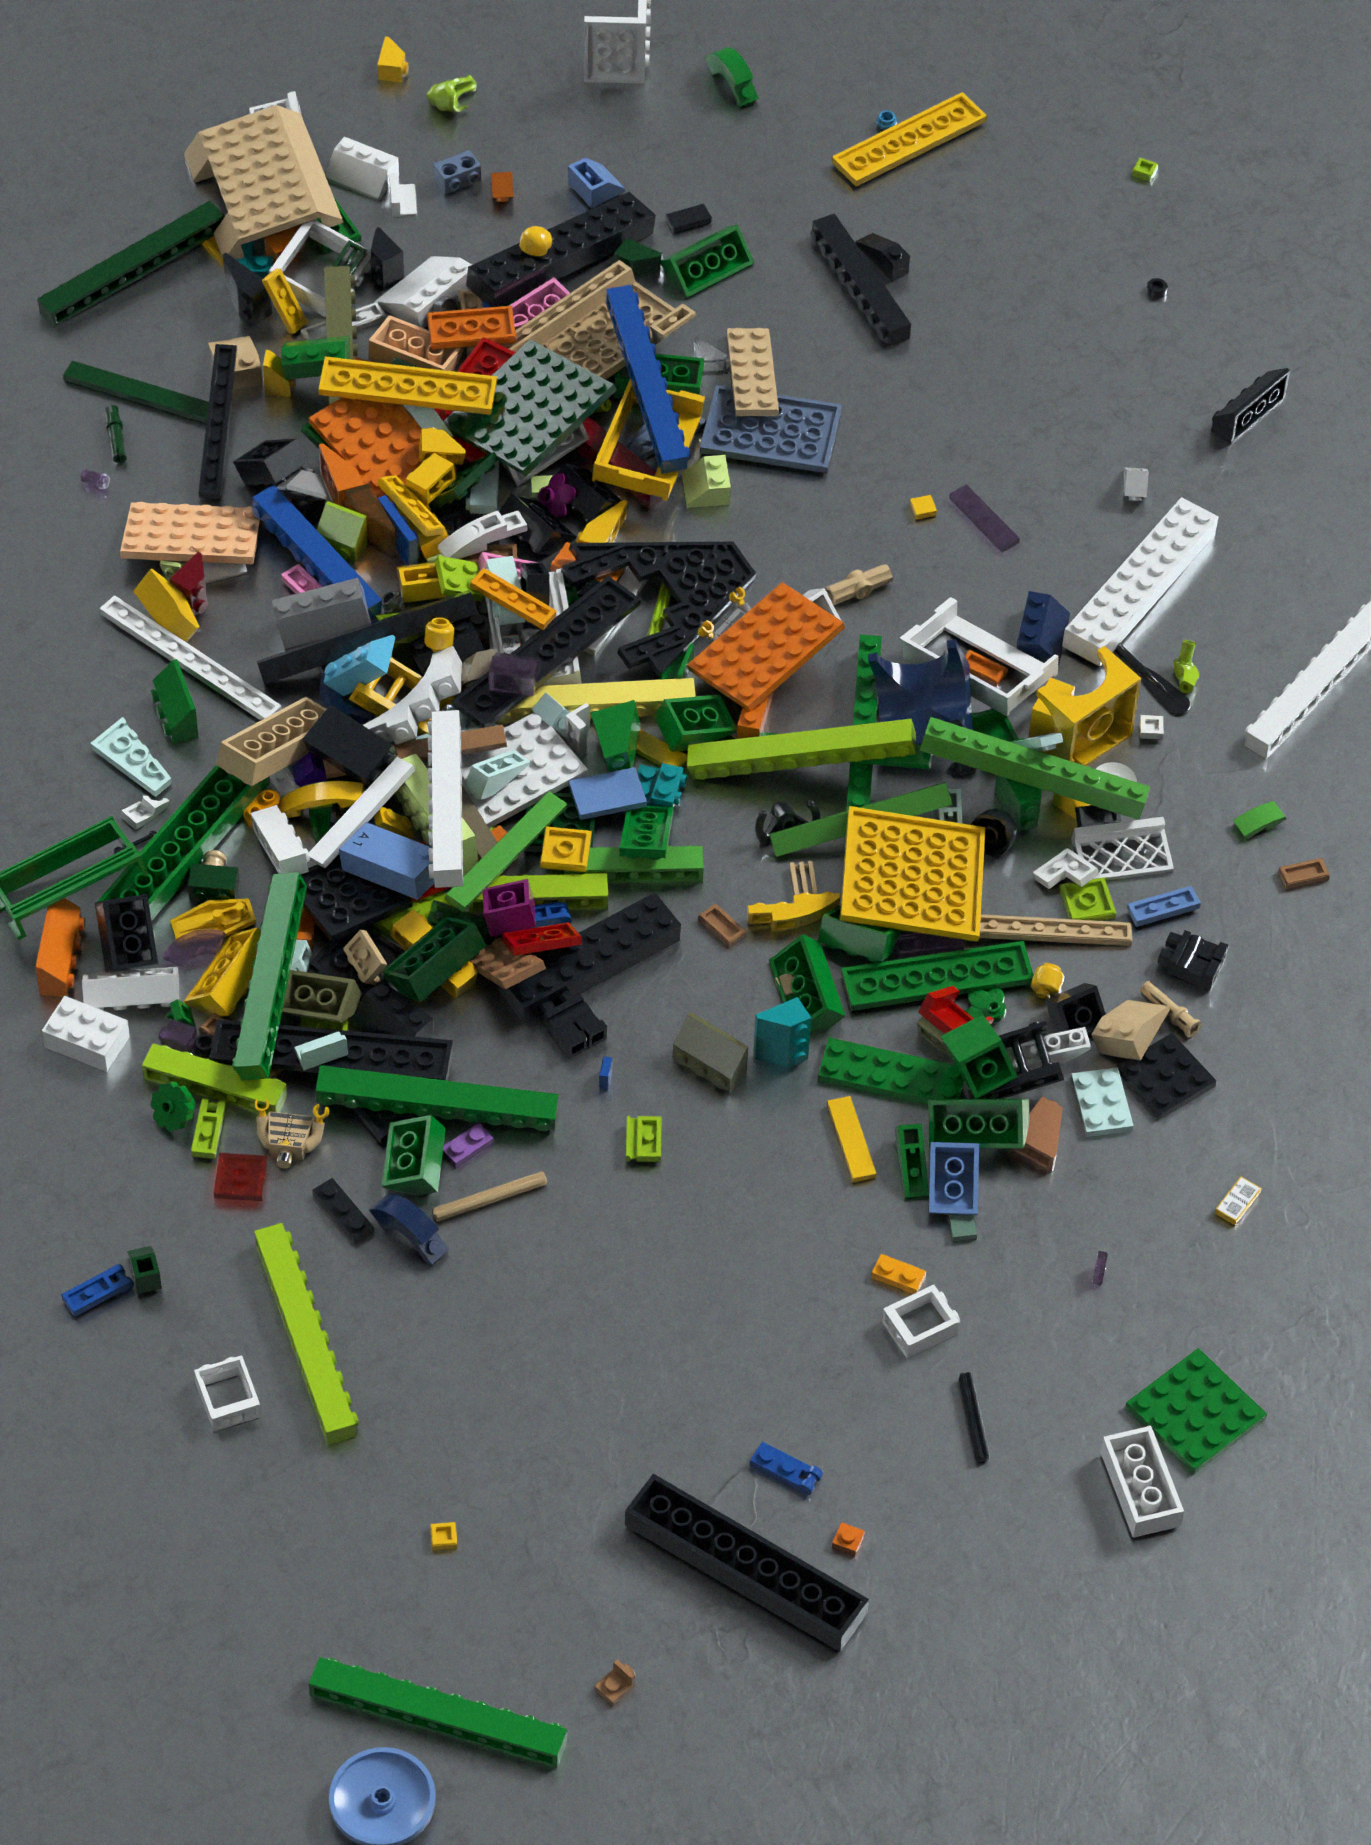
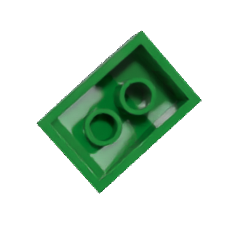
M720 694L664 699L653 715L671 752L688 750V745L713 742L737 732V727Z

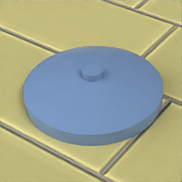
M388 1747L364 1750L349 1758L334 1775L329 1790L330 1812L338 1829L348 1839L359 1845H403L416 1838L426 1828L432 1818L435 1808L434 1782L424 1764L405 1751Z

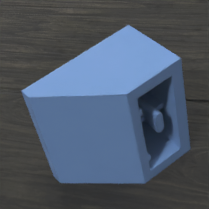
M583 158L568 166V184L591 208L625 192V188L600 163Z

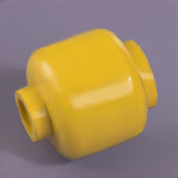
M434 618L426 624L424 643L433 652L453 646L454 626L447 619Z
M1043 963V965L1035 969L1031 988L1036 992L1037 997L1048 999L1060 993L1064 981L1061 968L1052 963Z

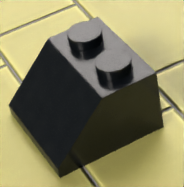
M380 227L376 228L370 249V277L374 285H378L383 291H386L404 279V255L400 247Z
M1083 983L1045 1000L1051 1022L1058 1032L1085 1027L1088 1039L1092 1038V1033L1101 1017L1106 1015L1098 987L1088 983Z

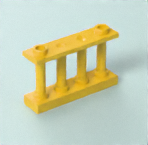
M391 657L387 674L396 680L386 696L383 697L373 691L381 678L379 677L366 685L359 682L349 700L379 717L396 705L393 703V700L403 684L413 690L422 679V676ZM450 696L440 700L439 711L442 708L444 709L447 704L452 705V700L456 697ZM432 718L418 722L417 736L428 734V721H432Z

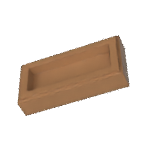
M1322 858L1279 867L1278 874L1286 890L1328 881L1330 878Z
M716 903L698 915V921L728 948H731L746 937L747 931Z

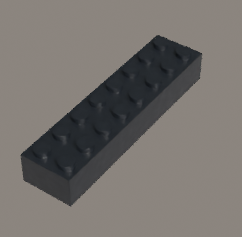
M654 892L579 932L582 937V945L546 950L537 954L536 957L543 960L546 967L545 970L507 989L498 985V991L525 1024L542 1015L540 1007L544 1002L552 1001L556 1007L561 1004L559 1002L561 993L569 990L577 996L680 941L681 923Z

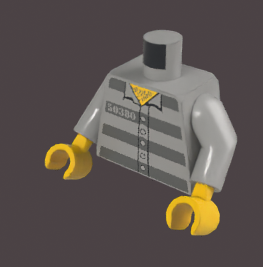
M738 587L736 589L739 597L736 596L734 591L729 595L730 601L738 603V606L733 605L715 626L706 620L702 623V627L698 629L699 636L708 637L709 645L751 609L747 601H743L745 597V590Z

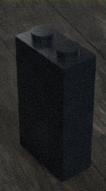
M332 705L325 710L302 738L309 751L359 783H363L367 788L371 786L398 755L392 743Z

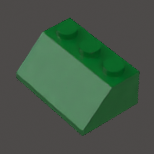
M349 336L285 342L281 347V365L286 380L321 376L325 357L350 359Z
M175 659L152 680L153 689L150 690L153 703L157 702L158 704L156 706L159 720H164V723H162L165 736H170L172 744L199 738L196 708L178 660Z
M840 905L822 916L817 941L823 943L829 949H843L849 955H862L872 962H881L890 956L902 931L893 928L841 921Z
M432 1115L390 1123L381 1185L383 1188L416 1196L438 1192L446 1128Z

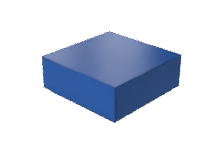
M604 1056L599 1073L600 1089L608 1090L613 1057Z

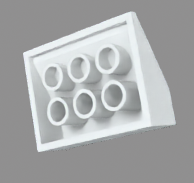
M431 256L375 302H378L383 310L398 319L425 328L428 326L427 313L433 312L434 305L440 297H453L459 301V290H470L466 286L468 266L472 264L457 257Z

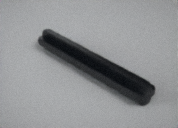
M970 1372L961 1373L959 1375V1383L975 1457L978 1462L988 1461L990 1453L973 1375Z

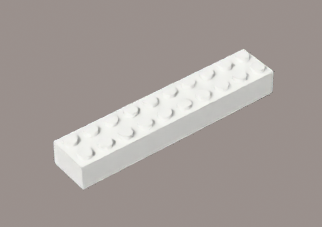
M1181 497L1065 628L1062 647L1100 667L1102 662L1097 657V650L1103 646L1111 652L1116 649L1117 645L1124 640L1216 534L1218 516Z

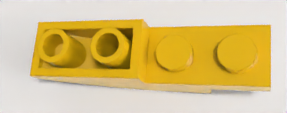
M800 893L794 895L793 903L789 904L787 902H778L776 904L765 905L764 903H755L748 905L747 924L771 923V931H782L805 926L822 919L824 914L839 906L840 893Z

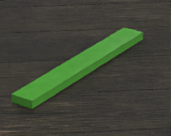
M943 782L859 808L916 816L952 805L947 784ZM848 811L769 834L775 856L778 857L845 837Z
M549 791L463 877V886L453 887L446 894L445 900L464 912L545 828L566 809L567 803Z

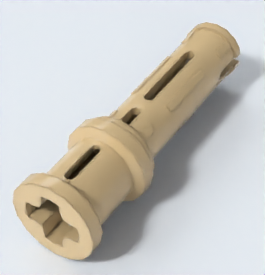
M1151 981L1143 984L1140 993L1144 994L1154 1004L1169 1006L1170 1010L1167 1015L1170 1017L1171 1024L1180 1027L1186 1037L1191 1038L1200 1030L1202 1022L1188 1014V1010L1185 1007L1177 1006Z

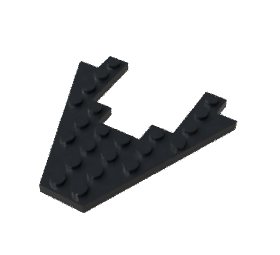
M734 541L571 543L569 550L577 561L561 567V573L571 587L627 566L639 582L657 575L660 577L678 603L665 608L662 613L670 628L621 646L617 651L628 669L648 662L658 677L662 676L688 649L689 644L699 637L698 629L702 627V623L706 620L713 623L732 603L729 599L730 593L734 591L738 597L736 589L738 587L745 589L756 576V572Z

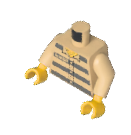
M256 1099L255 1108L259 1111V1115L256 1116L257 1135L263 1147L269 1149L270 1157L277 1158L276 1164L278 1167L287 1169L291 1166L292 1160L302 1161L306 1153H310L321 1143L325 1125L323 1119L329 1115L328 1107L325 1106L324 1114L319 1115V1105L316 1104L314 1106L313 1114L316 1116V1121L314 1116L269 1112L268 1116L266 1111L269 1108V1101L266 1099V1107L260 1109L258 1108V1099Z

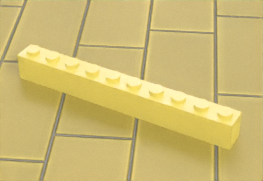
M694 678L540 686L496 721L495 724L515 723L534 713L531 709L545 692L570 712L587 703L590 706V719H592V712L631 700H635L639 717L654 715L664 699L696 697Z

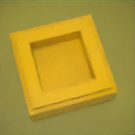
M931 495L910 499V506L916 520L937 516V509Z
M456 1522L430 1524L432 1551L458 1549Z

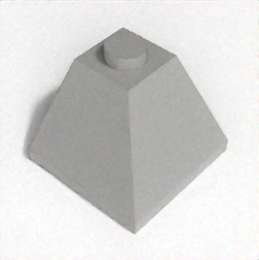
M303 468L295 474H290L286 477V481L275 485L284 496L305 502L325 500L327 496L322 475L315 474V470L310 468Z

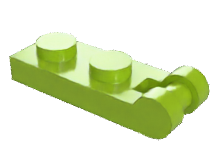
M202 1098L191 1149L192 1157L216 1159L223 1119L226 1113V1101L210 1102V1099Z

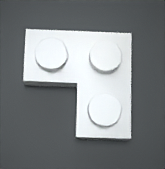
M1068 848L1033 872L1034 879L1048 889L1066 877L1082 887L1099 875L1097 867Z

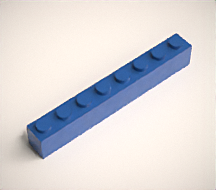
M275 485L253 496L252 512L254 516L258 519L260 518L265 523L268 531L274 533L279 538L282 546L287 547L292 552L295 560L301 562L306 567L307 572L314 576L322 587L358 578L364 589L370 620L375 615L381 613L382 599Z

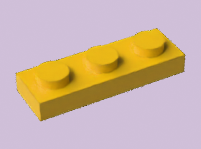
M274 269L262 282L288 333L295 334L308 321L282 270Z

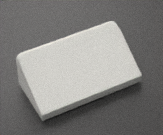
M203 562L205 583L247 574L245 564Z

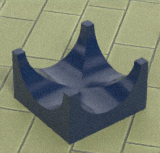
M956 639L947 641V650L942 656L921 664H898L883 659L877 653L868 654V662L874 675L878 693L879 722L912 719L916 731V745H922L930 717L973 730L970 665Z

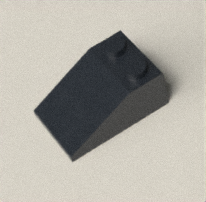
M225 252L223 254L225 285L239 317L244 322H248L255 327L272 314L271 298L262 282L263 279Z

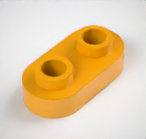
M271 789L260 792L244 810L245 824L253 828L252 812L275 805L279 808L280 795Z

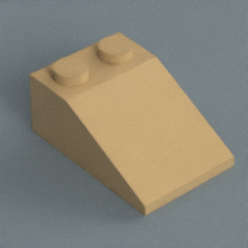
M250 336L208 343L212 362L214 361L215 344L237 345L233 390L263 384L261 363Z
M1126 1000L1101 1017L1092 1033L1099 1054L1141 1060L1168 1014L1169 1006Z

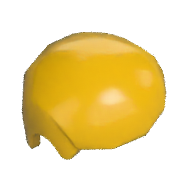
M528 227L521 235L519 247L529 255L544 256L548 249H551L553 242L551 233L543 227Z

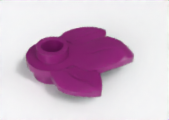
M563 473L552 476L548 486L541 488L538 492L539 502L544 507H548L552 515L559 517L567 514L566 504L572 502L576 495V490L573 486L564 484L565 476Z

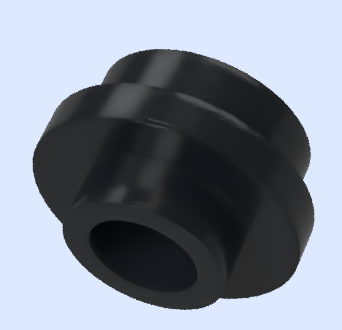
M208 1034L198 1036L193 1044L194 1052L198 1056L209 1057L214 1038Z

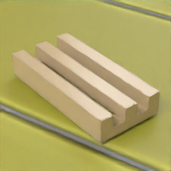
M808 861V864L799 862V865L791 862L789 869L794 895L799 894L796 871H800L803 893H808L806 870L809 873L812 894H818L813 861Z

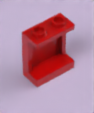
M954 986L928 993L918 1011L919 1014L944 1034L974 1019L954 1003L960 992ZM991 1016L986 1017L987 1021L991 1025L994 1019Z

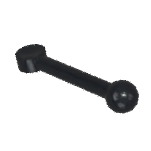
M154 830L150 831L149 835L132 843L134 846H137L152 839L157 832ZM114 848V854L124 850V848Z

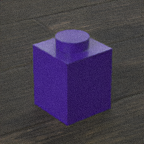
M312 752L307 753L292 766L294 781L299 787L325 782L328 779L326 778L323 759Z

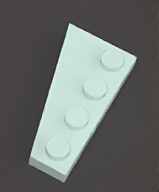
M123 717L90 743L93 751L156 797L172 784L171 777L160 763L151 756L149 749L140 742L137 734L128 727Z
M1050 733L1011 743L1037 751H1047L1057 748L1056 744L1063 742L1061 733Z

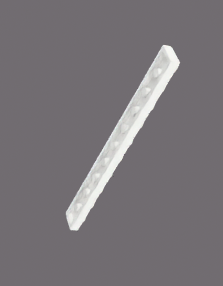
M114 595L99 608L102 616L170 661L177 659L182 669L259 720H263L282 710V705Z

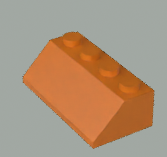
M66 898L47 907L35 967L40 995L68 997L69 988L74 987V974L72 972L78 966V955H76V952L81 950L82 936H80V931L85 930L86 920L85 917H82L81 908Z

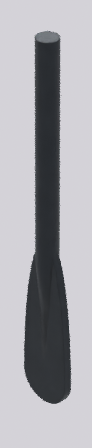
M1121 643L1117 645L1115 651L1139 673L1149 690L1172 714L1183 715L1188 712L1190 701L1182 692L1162 676L1145 667Z

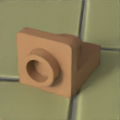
M616 1660L613 1663V1670L594 1686V1691L613 1707L635 1688V1673L628 1664L623 1665L619 1660Z

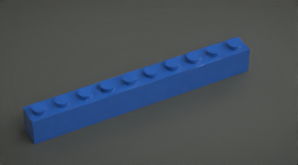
M631 285L606 289L605 303L661 474L687 469L690 451L688 447L684 446V433L682 429L679 430L678 415L677 412H673L672 397L667 395L666 392L667 382L665 377L662 378L661 363L659 360L656 361L655 345L650 343L649 327L644 325V312L642 309L639 310L638 294L633 292Z

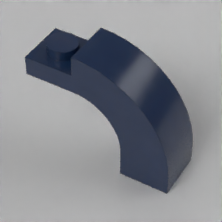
M324 672L319 687L321 706L327 709L332 705L362 725L375 719L374 713L350 706L343 700L344 696L323 683L325 678Z
M395 1194L385 1195L369 1209L382 1229L392 1228L402 1233L413 1244L428 1265H432L449 1250L438 1235L437 1231L439 1228L419 1207L404 1197Z

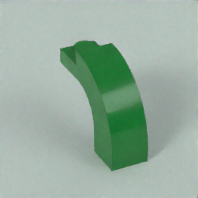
M726 47L705 56L711 74L721 73L728 81L738 107L759 99L752 83L754 78L752 72L736 50Z

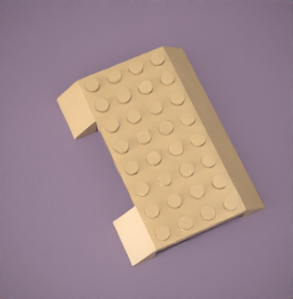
M275 105L207 128L197 133L184 153L194 182L215 176L228 210L227 215L213 233L222 258L226 252L234 259H240L244 257L241 248L242 244L317 218L327 227L343 223L301 113Z
M619 260L516 329V343L499 345L517 352L531 339L592 373L607 379L626 366L605 303L606 289L625 285L632 286L633 292L638 294L639 310L642 309L644 312V325L648 326L650 330V343H654V345H657L679 330L697 315L695 311L684 304H681L676 309L635 282L632 269Z

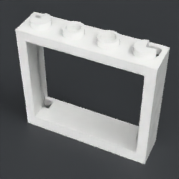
M315 219L303 223L271 267L268 275L274 269H281L284 272L308 237L339 254L350 239ZM350 247V249L344 257H349V255L353 251L352 247ZM368 249L359 264L360 266L354 273L355 286L357 287L361 285L364 279L363 274L365 272L369 273L371 270V251ZM358 251V252L356 253V255L354 256V258H353V260H352L353 262H355V260H356L357 257L359 256V254H360L359 251ZM285 276L297 301L326 317L325 298ZM351 287V292H355L354 287Z

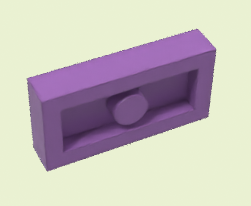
M477 1123L444 1145L443 1156L455 1168H458L492 1145L494 1138L480 1123Z

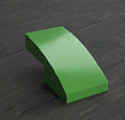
M1271 801L1245 812L1235 818L1233 822L1245 839L1248 840L1264 828L1267 831L1271 830L1286 820V817L1276 803Z

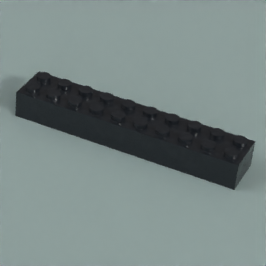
M627 192L548 229L547 231L551 233L553 242L551 249H548L544 256L529 255L521 250L518 243L468 266L466 286L490 307H500L535 290L552 278L559 279L615 252L626 238L637 242L653 234L656 214L632 193Z
M654 1473L625 1510V1526L839 1652H841L868 1613L869 1599Z

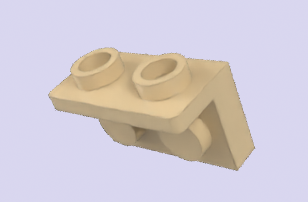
M360 929L343 950L348 956L349 963L358 972L359 979L365 984L376 985L380 981L378 975L388 964L367 931Z

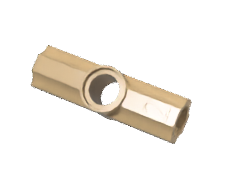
M887 564L865 572L854 570L848 574L845 580L827 586L826 592L834 605L853 597L864 599L871 594L873 589L891 583L893 576Z

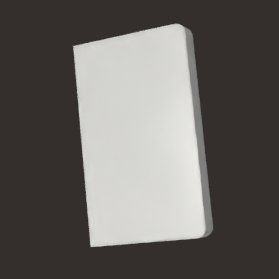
M389 173L392 218L417 216L415 185H399L398 173Z
M587 703L566 715L565 743L579 758L586 754L587 735L590 733V706Z

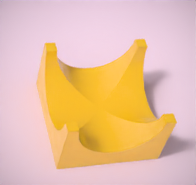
M1103 646L1097 650V657L1104 666L1105 680L1096 690L1085 695L1067 696L1055 693L1045 686L1039 688L1036 696L1049 710L1056 724L1057 732L1061 733L1063 742L1056 744L1057 748L1040 752L1088 766L1133 735L1141 678L1109 649Z

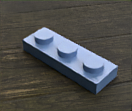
M1192 886L1128 903L1127 911L1137 927L1200 909L1201 903Z

